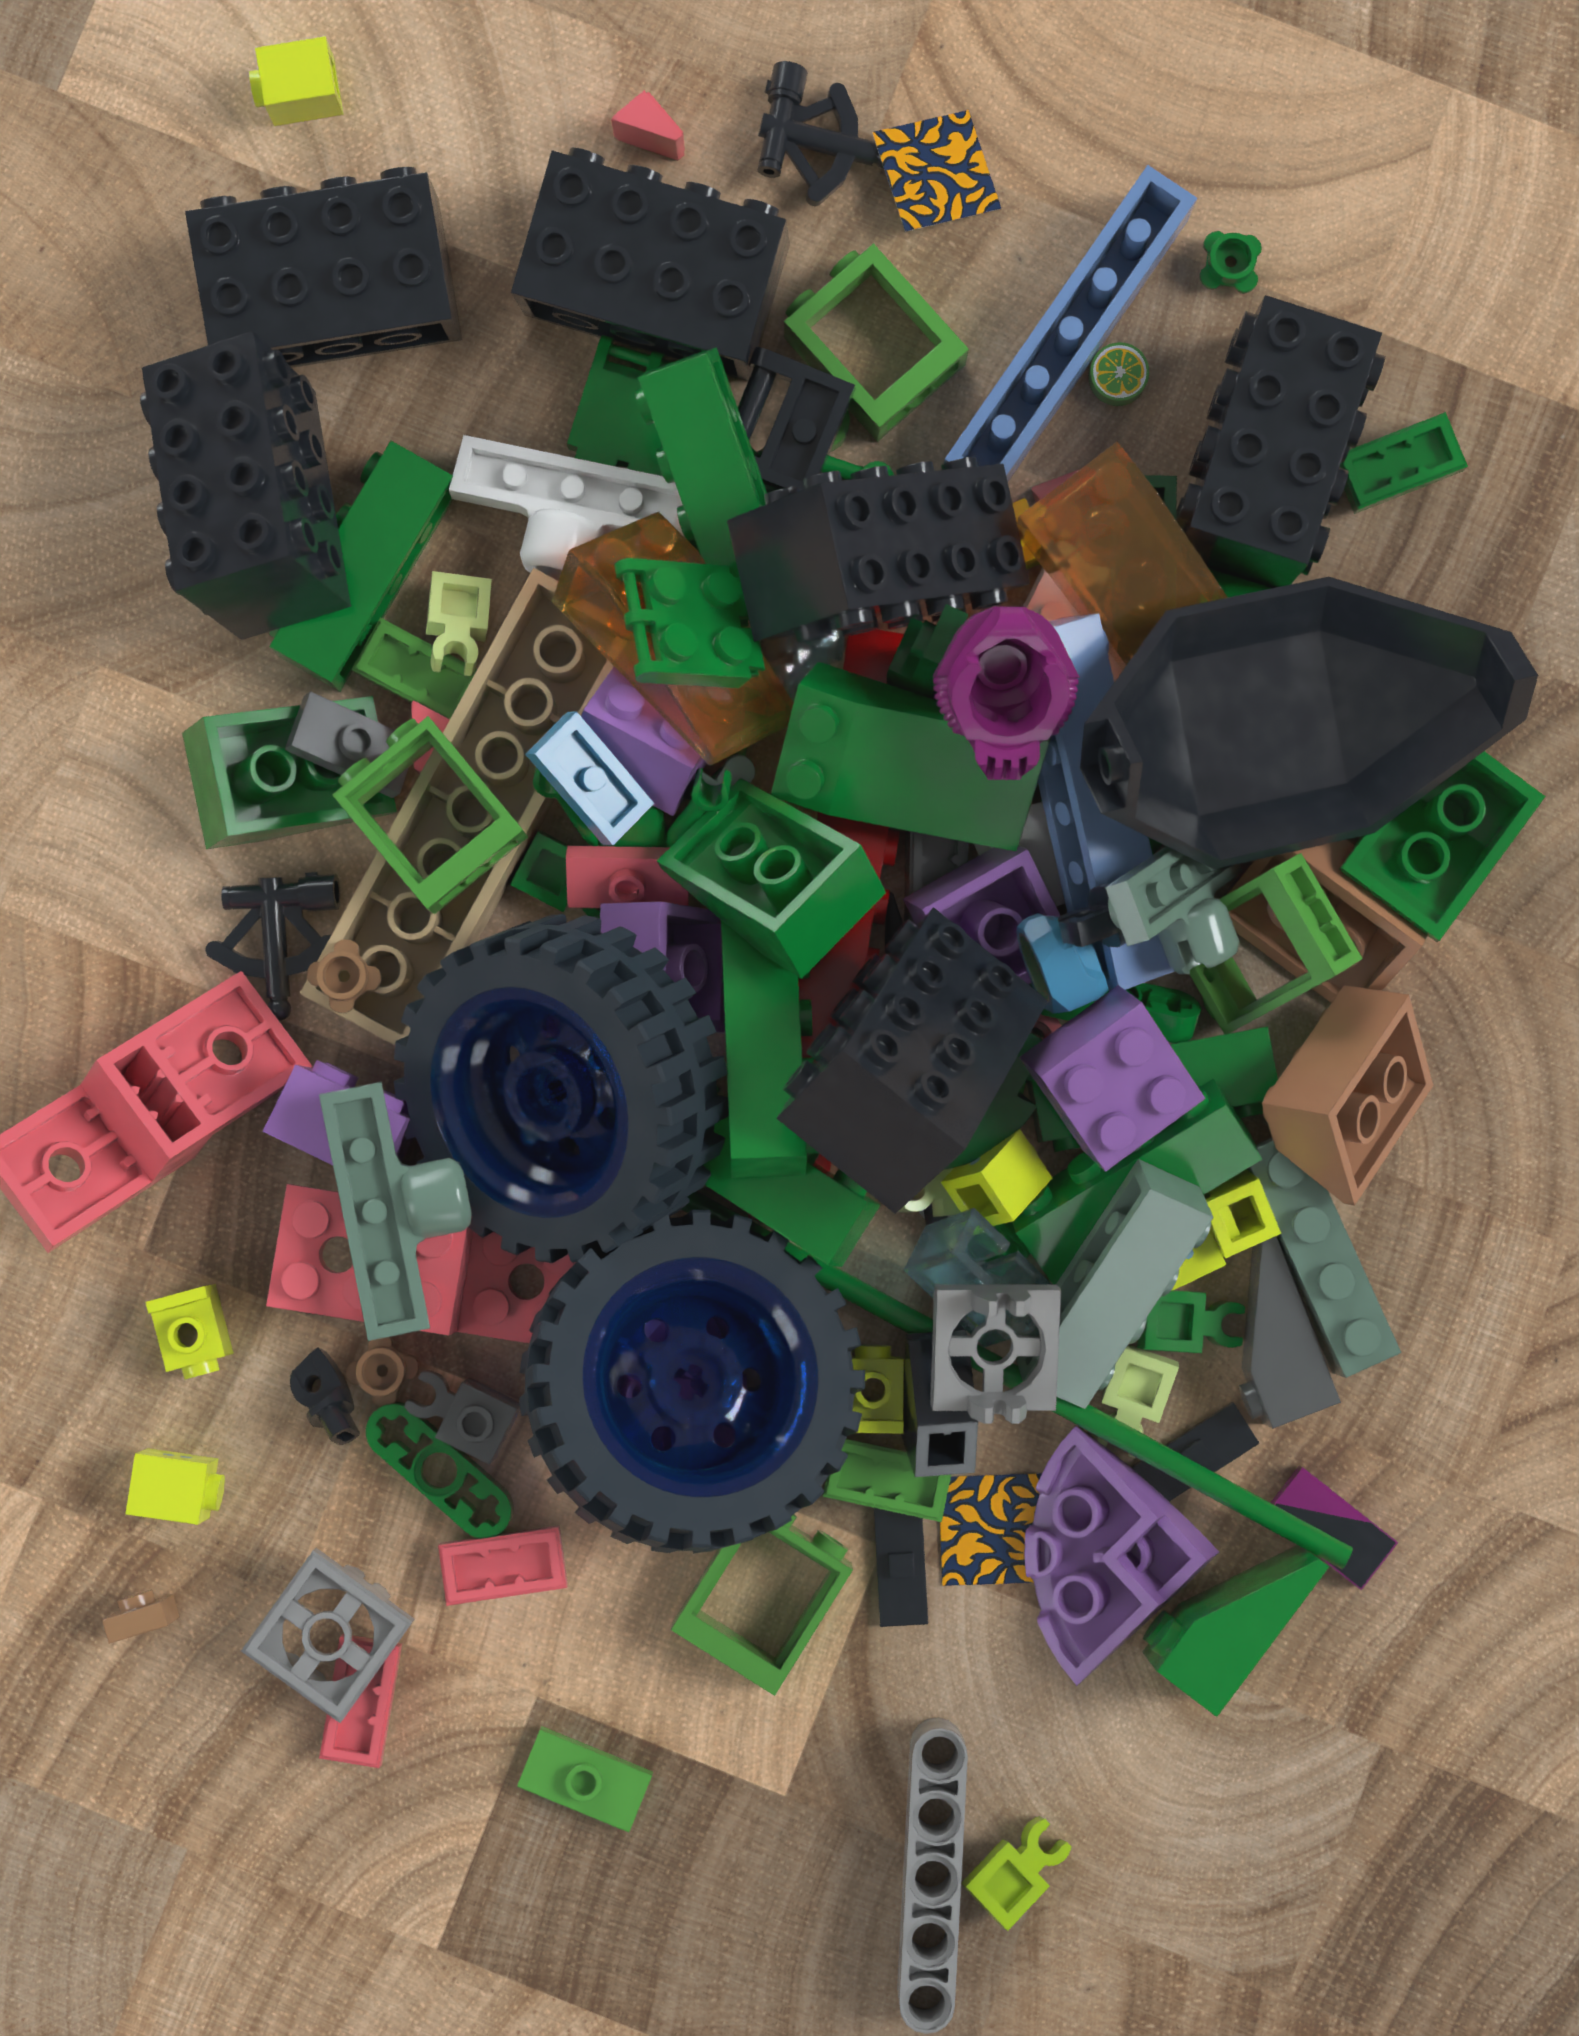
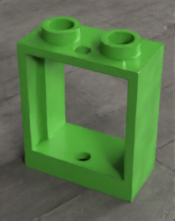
M873 243L861 255L856 250L845 255L831 270L829 275L832 277V280L816 294L812 289H808L790 304L785 312L788 318L784 321V339L810 367L855 384L856 390L848 410L878 442L966 365L969 349ZM871 275L935 345L934 349L875 400L811 330L812 326Z
M427 716L419 724L415 719H411L398 727L386 740L390 748L370 763L367 758H364L346 770L338 780L342 787L332 796L426 909L435 915L527 839L528 836L430 717ZM434 747L495 821L424 879L363 804Z
M1302 853L1279 864L1219 899L1227 907L1228 912L1263 893L1308 970L1306 973L1256 999L1233 957L1212 968H1207L1202 963L1190 969V976L1203 997L1207 1012L1217 1021L1224 1034L1237 1030L1333 978L1363 959Z
M795 1514L791 1516L792 1521L769 1533L829 1571L775 1657L700 1610L742 1543L717 1550L673 1620L671 1631L774 1696L853 1571L852 1562L844 1558L848 1551L846 1546L823 1531L817 1530L812 1538L792 1525L797 1518Z

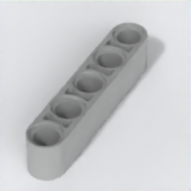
M939 1717L927 1719L920 1723L912 1733L910 1741L897 1979L901 2016L906 2025L914 2031L924 2034L936 2033L945 2028L952 2019L955 2009L968 1761L966 1745L958 1727L951 1721ZM933 1737H945L955 1744L952 1757L941 1764L930 1763L921 1754L923 1746ZM930 1799H942L951 1805V1815L945 1822L939 1825L926 1824L918 1816L922 1805ZM928 1861L943 1863L949 1869L946 1879L937 1886L921 1884L915 1876L922 1864ZM927 1923L937 1924L945 1930L943 1940L938 1945L930 1948L921 1947L912 1939L916 1929ZM920 1986H932L942 1993L941 2000L930 2009L916 2008L909 2001L910 1995Z

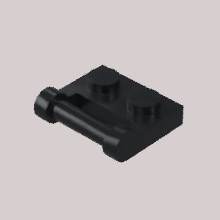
M755 347L748 364L753 370L739 402L738 410L750 442L775 378L790 382L760 458L754 457L763 483L778 489L800 487L802 491L805 489L803 479L820 474L823 471L856 390L855 384L765 348Z

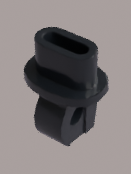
M1101 884L1090 890L1088 907L1068 912L1058 918L1063 944L1067 943L1077 947H1084L1100 941L1108 947L1118 948L1126 943L1121 929L1116 927L1109 914V897L1105 889L1109 884Z
M317 1347L292 1370L290 1389L294 1398L300 1404L308 1407L309 1411L306 1417L313 1427L324 1428L332 1442L344 1445L360 1435V1431L350 1415L354 1410L352 1394L337 1364L325 1350ZM320 1378L321 1387L313 1393L312 1384Z

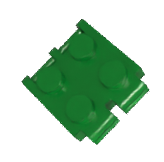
M602 334L567 440V447L569 450L576 452L575 458L615 467L621 465L630 470L663 476L656 456V449L662 447L654 423L647 425L644 422L635 396V391L641 388L638 377L646 372L610 362L609 359L610 356L646 366V372L672 362L664 360L665 353L653 350L651 355L615 345L613 337Z
M625 558L614 564L616 578L624 582L629 609L624 614L626 629L633 631L639 661L633 667L637 682L740 688L749 679L759 676L758 670H766L760 641L754 642L751 628H746L749 626V617L740 578L730 574L729 566ZM636 582H641L646 609H641ZM646 632L651 634L656 661L651 660Z

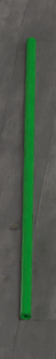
M604 1142L594 1163L617 1175L623 1163L625 1152ZM697 1191L687 1196L689 1203L681 1209L686 1213L691 1210H710V1219L727 1221L734 1214L742 1216ZM752 1221L750 1230L763 1236L771 1233V1231ZM790 1241L785 1247V1250L799 1261L811 1255ZM811 1255L822 1267L814 1276L822 1287L831 1292L838 1288L844 1299L908 1334L933 1332V1319L836 1266L826 1265ZM977 1344V1353L982 1359L994 1362L1003 1358ZM971 1356L972 1368L983 1374V1368L977 1365ZM1012 1363L1003 1369L1004 1386L1012 1389L1023 1382L1018 1365ZM1056 1397V1411H1052L1055 1414L1340 1569H1343L1347 1564L1353 1547L1090 1404L1084 1409Z

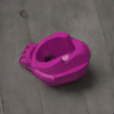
M994 606L973 614L955 633L932 676L934 677L933 683L936 684L933 688L937 692L935 699L938 700L937 706L940 707L939 712L943 715V720L948 721L947 725L952 728L954 734L963 735L969 741L975 752V760L988 780H1020L1023 775L1037 765L1040 759V743L1048 740L1052 735H1057L1060 729L1064 727L1065 722L1068 721V716L1072 713V708L1075 706L1074 701L1077 699L1075 694L1078 692L1076 686L1079 684V680L1077 678H1080L1058 632L1047 619L1026 607Z

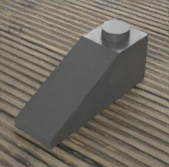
M1276 1236L1252 1247L1241 1367L1247 1382L1239 1385L1242 1400L1251 1419L1261 1417L1263 1424L1272 1429L1341 1403Z

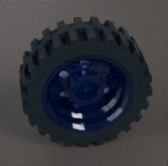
M564 914L549 915L534 922L527 921L452 952L440 961L443 968L426 974L417 985V990L424 998L406 1005L401 1022L411 1028L408 1036L395 1042L394 1059L404 1062V1077L394 1081L395 1097L407 1102L410 1121L405 1130L406 1140L416 1137L425 1157L417 1161V1164L446 1158L459 1162L464 1172L472 1212L471 1223L468 1228L482 1238L492 1232L502 1236L500 1248L514 1255H519L531 1247H535V1259L540 1262L554 1263L569 1254L570 1261L574 1263L589 1249H592L596 1255L602 1251L607 1253L646 1231L665 1215L669 1214L670 1217L689 1203L687 1196L704 1187L711 1176V1171L703 1166V1164L721 1154L725 1141L724 1136L714 1132L715 1123L729 1116L728 1097L718 1095L716 1081L727 1075L724 1056L713 1057L708 1044L707 1036L716 1033L710 1016L707 1015L698 1019L688 1001L689 998L696 994V991L686 977L674 982L663 969L669 959L656 947L643 953L633 947L637 935L632 931L619 926L601 933L600 918L584 915L567 922ZM511 1046H514L520 1054L513 1062H511L510 1058ZM576 1144L579 1146V1155L573 1153Z
M691 1210L684 1217L669 1218V1214H667L646 1231L607 1253L602 1251L596 1255L592 1249H589L549 1292L550 1296L543 1308L535 1315L529 1329L532 1337L528 1350L522 1354L519 1372L525 1374V1393L519 1397L521 1416L528 1415L533 1437L527 1440L534 1458L539 1455L542 1456L552 1474L546 1480L557 1494L564 1491L579 1506L575 1511L578 1516L588 1524L597 1521L612 1530L610 1537L623 1543H642L651 1546V1551L655 1552L693 1551L694 1554L747 1542L762 1534L777 1530L792 1521V1515L801 1508L812 1505L825 1492L821 1488L822 1484L829 1475L841 1470L848 1457L847 1453L841 1451L847 1436L858 1432L862 1413L852 1411L854 1394L865 1389V1370H853L851 1350L861 1346L857 1328L845 1331L837 1312L838 1309L847 1303L838 1288L829 1294L826 1293L814 1277L822 1267L811 1255L799 1261L785 1250L790 1240L775 1230L767 1236L750 1230L752 1219L736 1214L727 1221L710 1219V1210ZM717 1317L725 1322L728 1329L725 1338L719 1339L708 1334L706 1324L710 1318ZM659 1320L665 1324L664 1341L653 1342L647 1338L645 1326L649 1321ZM748 1368L754 1369L760 1376V1387L754 1392L747 1391L742 1386V1372ZM685 1373H689L692 1376L690 1386L698 1392L682 1399L678 1395L681 1385L674 1381L673 1378L677 1379ZM628 1375L640 1382L641 1389L637 1396L626 1398L620 1395L617 1390V1381L621 1376ZM718 1424L725 1425L734 1430L733 1443L727 1448L718 1446L714 1441L713 1432ZM664 1426L670 1429L672 1447L666 1451L657 1450L651 1443L652 1433L657 1427Z

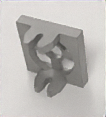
M934 1284L930 1393L932 1410L967 1411L971 1418L984 1424H992L994 1414L1003 1415L1005 1420L1012 1424H1019L1026 1418L1027 1411H1056L1061 1289L1058 1285ZM1006 1309L1016 1317H1024L1026 1314L1030 1315L1039 1329V1335H1016L1013 1329L1005 1323ZM974 1310L985 1315V1322L978 1325L970 1336H952L955 1327L963 1316ZM994 1329L1003 1330L1009 1334L1011 1339V1347L1008 1354L1001 1360L994 1362L986 1361L979 1357L977 1343L982 1334ZM950 1356L973 1357L977 1365L983 1368L982 1391L974 1389L959 1378L951 1365ZM1017 1356H1039L1038 1364L1029 1377L1014 1388L1003 1392V1369L1010 1366Z
M315 1548L241 1652L341 1723L415 1619L389 1601L391 1596L385 1587L379 1583L372 1585L364 1580L365 1574L359 1568L350 1565L342 1567L318 1548ZM319 1589H339L347 1592L334 1611H322L314 1614L298 1602L304 1595ZM362 1603L368 1610L374 1626L373 1647L370 1654L352 1641V1629L349 1621ZM285 1619L302 1630V1643L305 1651L301 1657L285 1651L282 1643ZM332 1619L342 1627L344 1642L338 1651L322 1653L312 1645L310 1630L316 1621ZM341 1658L357 1671L353 1675L340 1680L327 1681L325 1676L315 1669L321 1661L330 1662Z

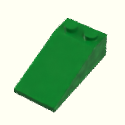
M818 661L798 684L771 795L830 816L1017 851L1051 737L1040 743V759L1037 765L1023 775L1020 780H988L975 760V752L969 741L963 735L954 734L952 728L947 725L948 721L943 720V715L939 712L940 707L937 706L938 700Z

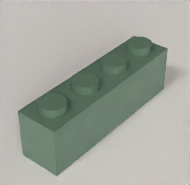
M1273 1138L1256 1144L1262 1160L1247 1168V1170L1259 1178L1281 1231V1234L1276 1237L1312 1329L1332 1373L1347 1378L1400 1354L1401 1350L1329 1192L1280 1153L1275 1147Z
M1140 1159L1136 1161L1056 1284L1061 1289L1057 1373L1058 1398L1085 1409L1096 1392L1106 1388L1113 1377L1115 1364L1128 1344L1135 1343L1142 1335L1148 1314L1159 1298L1166 1296L1173 1289L1178 1278L1179 1268L1191 1250L1201 1246L1207 1238L1211 1228V1221L1214 1217L1199 1186ZM1033 1320L1023 1335H1039V1329ZM1039 1356L1016 1357L1022 1381H1025L1037 1366Z

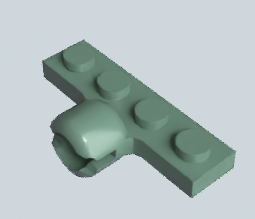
M1166 846L1105 887L1109 897L1108 909L1110 917L1116 927L1121 929L1127 946L1148 941L1158 935L1169 966L1178 974H1190V969L1202 963L1207 968H1212L1231 958L1238 952L1239 939L1228 909L1219 899L1214 898V895L1218 889L1243 872L1240 864L1212 869Z
M382 1082L321 1093L319 1098L368 1341L429 1329L430 1322L416 1257L417 1244L427 1238L462 1232L470 1225L472 1212L464 1172L459 1162L450 1158L416 1165H406L399 1161L395 1151Z

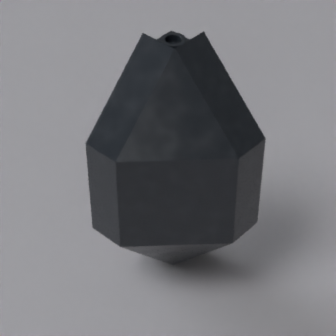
M1328 576L1166 610L1085 722L1080 770L1101 814L1212 869H1218L1377 832L1524 722L1528 716L1538 674L1510 631Z

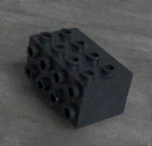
M572 147L568 155L552 150L511 290L512 296L524 315L600 338L602 334L614 338V342L651 353L653 350L665 353V357L674 360H681L717 347L726 375L748 381L753 370L748 364L755 347H760L790 246L787 220L778 217L779 209L754 199H744L743 206L720 200L721 193L718 190L696 182H686L684 189L662 183L663 176L660 173L638 165H628L626 172L603 165L605 159L602 156L585 149Z
M397 167L381 172V180L357 183L355 177H335L322 181L320 183L321 189L297 193L295 187L279 186L261 191V199L237 203L236 197L217 196L202 200L200 202L201 209L185 211L208 345L254 331L273 350L278 349L284 356L286 363L291 368L461 341L462 334L440 203L428 173L417 174L414 167Z
M1267 295L1264 296L1255 314L1245 311L1239 328H1236L1224 362L1232 365L1233 368L1226 369L1221 384H1218L1207 413L1206 419L1214 421V427L1208 425L1203 440L1199 441L1191 462L1188 475L1197 478L1195 484L1189 483L1185 495L1181 497L1176 509V534H1179L1176 541V559L1203 568L1208 567L1271 588L1292 584L1300 574L1306 576L1309 574L1313 562L1319 563L1330 533V528L1321 525L1322 519L1327 518L1332 505L1337 506L1349 473L1348 470L1339 468L1340 463H1344L1350 447L1355 449L1366 422L1367 413L1359 411L1358 407H1362L1368 391H1374L1384 366L1386 356L1376 353L1382 332Z
M254 331L142 367L145 392L140 396V404L144 417L151 427L153 447L149 449L148 457L151 469L159 481L162 502L157 505V517L168 540L170 558L165 562V571L173 591L183 596L199 608L203 614L210 616L241 640L351 607L316 392L307 377L303 374H297L286 363L282 353L278 349L273 350Z
M966 457L941 465V470L934 471L932 461H926L901 467L896 470L897 475L891 476L888 474L887 466H878L854 472L850 475L851 480L843 481L840 471L824 472L803 479L805 489L802 491L800 487H789L769 492L764 495L766 505L728 519V528L754 642L795 636L797 643H805L830 637L833 635L832 630H842L843 636H852L876 630L879 628L878 623H887L888 630L907 627L911 618L924 622L923 617L929 616L932 623H936L946 604L967 613L965 605L970 603L972 610L1007 603L1006 591L1028 585L1030 581L1004 464L978 466L977 457Z
M934 907L917 925L907 919L886 944L885 949L890 953L888 955L884 954L882 957L874 953L858 971L852 982L860 987L859 990L850 989L830 1014V1017L837 1022L836 1026L834 1027L829 1023L808 1048L806 1053L814 1058L812 1063L805 1060L784 1085L783 1091L790 1095V1098L776 1118L895 1214L966 1149L1048 1002L1046 998L1017 976L1008 965L995 958L968 936L959 925L951 922Z

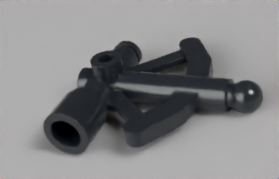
M780 61L774 64L771 80H767L765 88L771 108L769 114L763 113L758 137H762L764 140L757 171L765 177H779L786 152L809 187L806 194L807 203L816 207L844 184L853 161L872 166L874 163L881 169H884L876 143L858 137V116L845 86L841 83H833L829 88L827 98L807 107L801 106L800 103L803 99L808 72L803 66L795 62ZM833 110L839 123V132L805 124L804 122ZM798 147L835 156L836 158L831 169L819 179Z
M318 872L305 873V877H300L298 882L283 883L282 877L258 878L259 884L222 887L221 899L224 910H231L232 908L233 910H251L223 942H209L205 948L206 954L235 973L242 971L245 976L265 978L266 998L270 999L268 1007L279 1021L285 1020L291 1013V1005L288 1001L290 996L289 975L308 971L309 966L313 962L318 961L331 937L330 934L321 937L303 917V910L308 912L339 910L340 885L337 874L318 875ZM285 917L311 944L302 953L292 957H288ZM260 918L264 960L246 957L234 950L235 946Z

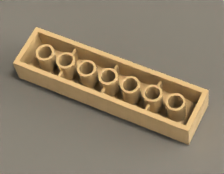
M535 568L532 569L443 731L445 737L520 825L528 838L435 915L426 909L381 853L377 851L317 962H320L327 954L333 952L334 946L338 941L344 939L352 940L359 946V955L366 964L379 969L381 973L380 986L376 990L366 991L355 1000L354 1008L348 1013L333 1011L329 1006V997L320 987L311 985L308 979L299 994L395 1045L397 1040L409 1035L411 1028L402 1023L401 1018L407 1004L424 998L417 990V985L426 974L443 968L440 964L443 958L479 940L533 837L556 799L544 797L534 789L532 782L536 766L525 754L566 712L577 711L581 716L583 709L634 638L633 631H628L625 627L623 615ZM434 748L387 835L425 879L495 820ZM344 970L339 973V980L341 982L349 980L350 974L348 971Z

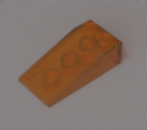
M1118 441L1018 517L1017 527L1020 539L1078 614L1099 613L1102 629L1109 641V654L1122 670H1124L1166 610L1228 598L1156 490Z
M659 511L568 551L552 603L709 765L788 727L794 703L764 655L763 659L766 670H758L759 676L749 679L740 688L640 683L636 681L633 669L634 665L639 663L633 631H628L625 627L624 614L629 611L624 582L616 578L614 564L625 558L706 564L698 550ZM636 582L641 609H646L641 582ZM646 632L651 660L656 661L651 634Z

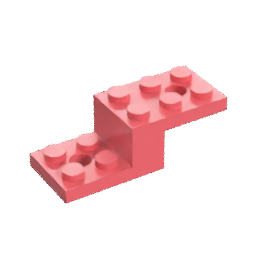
M240 971L97 1059L79 1086L0 1134V1189L47 1253H49L194 1159L212 1135L283 1090L295 1064L310 1068L313 1066L244 973ZM221 1039L233 1042L241 1052V1063L227 1065L220 1062L213 1053V1042ZM56 1155L71 1157L79 1166V1179L72 1182H63L56 1179L49 1170V1159Z
M293 1184L286 1185L266 1306L364 1322L353 1265L345 1272H335L327 1267L323 1260V1249L330 1239L337 1236L348 1239L339 1193L337 1191ZM468 1227L462 1232L427 1238L417 1244L416 1257L430 1322L429 1329L420 1331L448 1336L461 1332L530 1344L532 1333L529 1329L535 1315L543 1308L550 1296L549 1292L576 1262L570 1261L569 1254L554 1263L537 1261L535 1259V1247H531L519 1255H514L500 1248L502 1236L492 1232L482 1238ZM532 1264L542 1272L544 1287L537 1297L525 1299L513 1291L510 1280L513 1271L518 1266Z

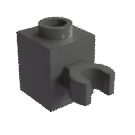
M430 1370L422 1371L418 1379L434 1387L436 1392L435 1400L430 1405H423L416 1400L409 1399L404 1406L405 1409L418 1418H430L435 1415L443 1418L435 1438L490 1465L497 1458L520 1411V1402L470 1377L464 1380L457 1393L450 1391L449 1385L442 1375Z

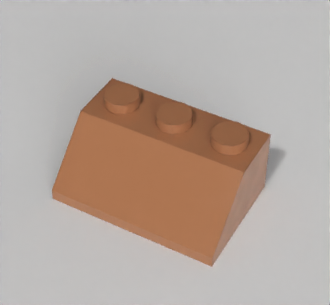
M1348 840L1249 861L1244 867L1243 872L1238 875L1224 896L1302 853L1362 956V960L1333 978L1312 988L1331 1003L1344 985L1382 991L1423 946L1427 938L1425 933L1339 870L1354 847ZM1263 893L1229 912L1236 933L1295 977L1308 971Z
M1344 985L1329 1008L1322 1012L1319 1022L1303 1045L1295 1051L1292 1061L1276 1084L1269 1088L1262 1102L1263 1115L1268 1122L1276 1149L1344 1204L1356 1205L1434 1086L1410 995Z

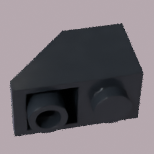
M954 1330L952 1332V1336H968L966 1330ZM933 1332L906 1334L903 1384L904 1427L901 1436L914 1476L927 1477L975 1473L978 1421L971 1418L967 1411L932 1410L930 1393ZM950 1356L951 1365L959 1378L974 1388L971 1356Z

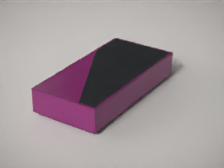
M1300 1465L1270 1502L1353 1547L1352 1554L1343 1569L1324 1559L1322 1560L1360 1590L1365 1587L1398 1544L1395 1539Z

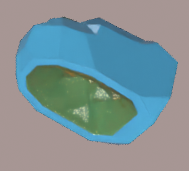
M1037 913L1024 919L1017 926L1016 934L1019 949L1032 986L1048 1000L1044 1009L1053 1014L1069 1012L1101 998L1109 989L1093 945L1077 947L1073 944H1063L1058 923L1059 917L1044 916Z

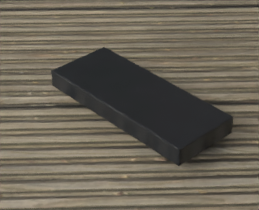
M1231 1402L1165 1444V1446L1216 1472L1260 1443L1234 1402ZM1142 1460L1131 1466L1134 1471L1169 1502L1191 1488Z
M874 1508L880 1627L928 1624L923 1518Z

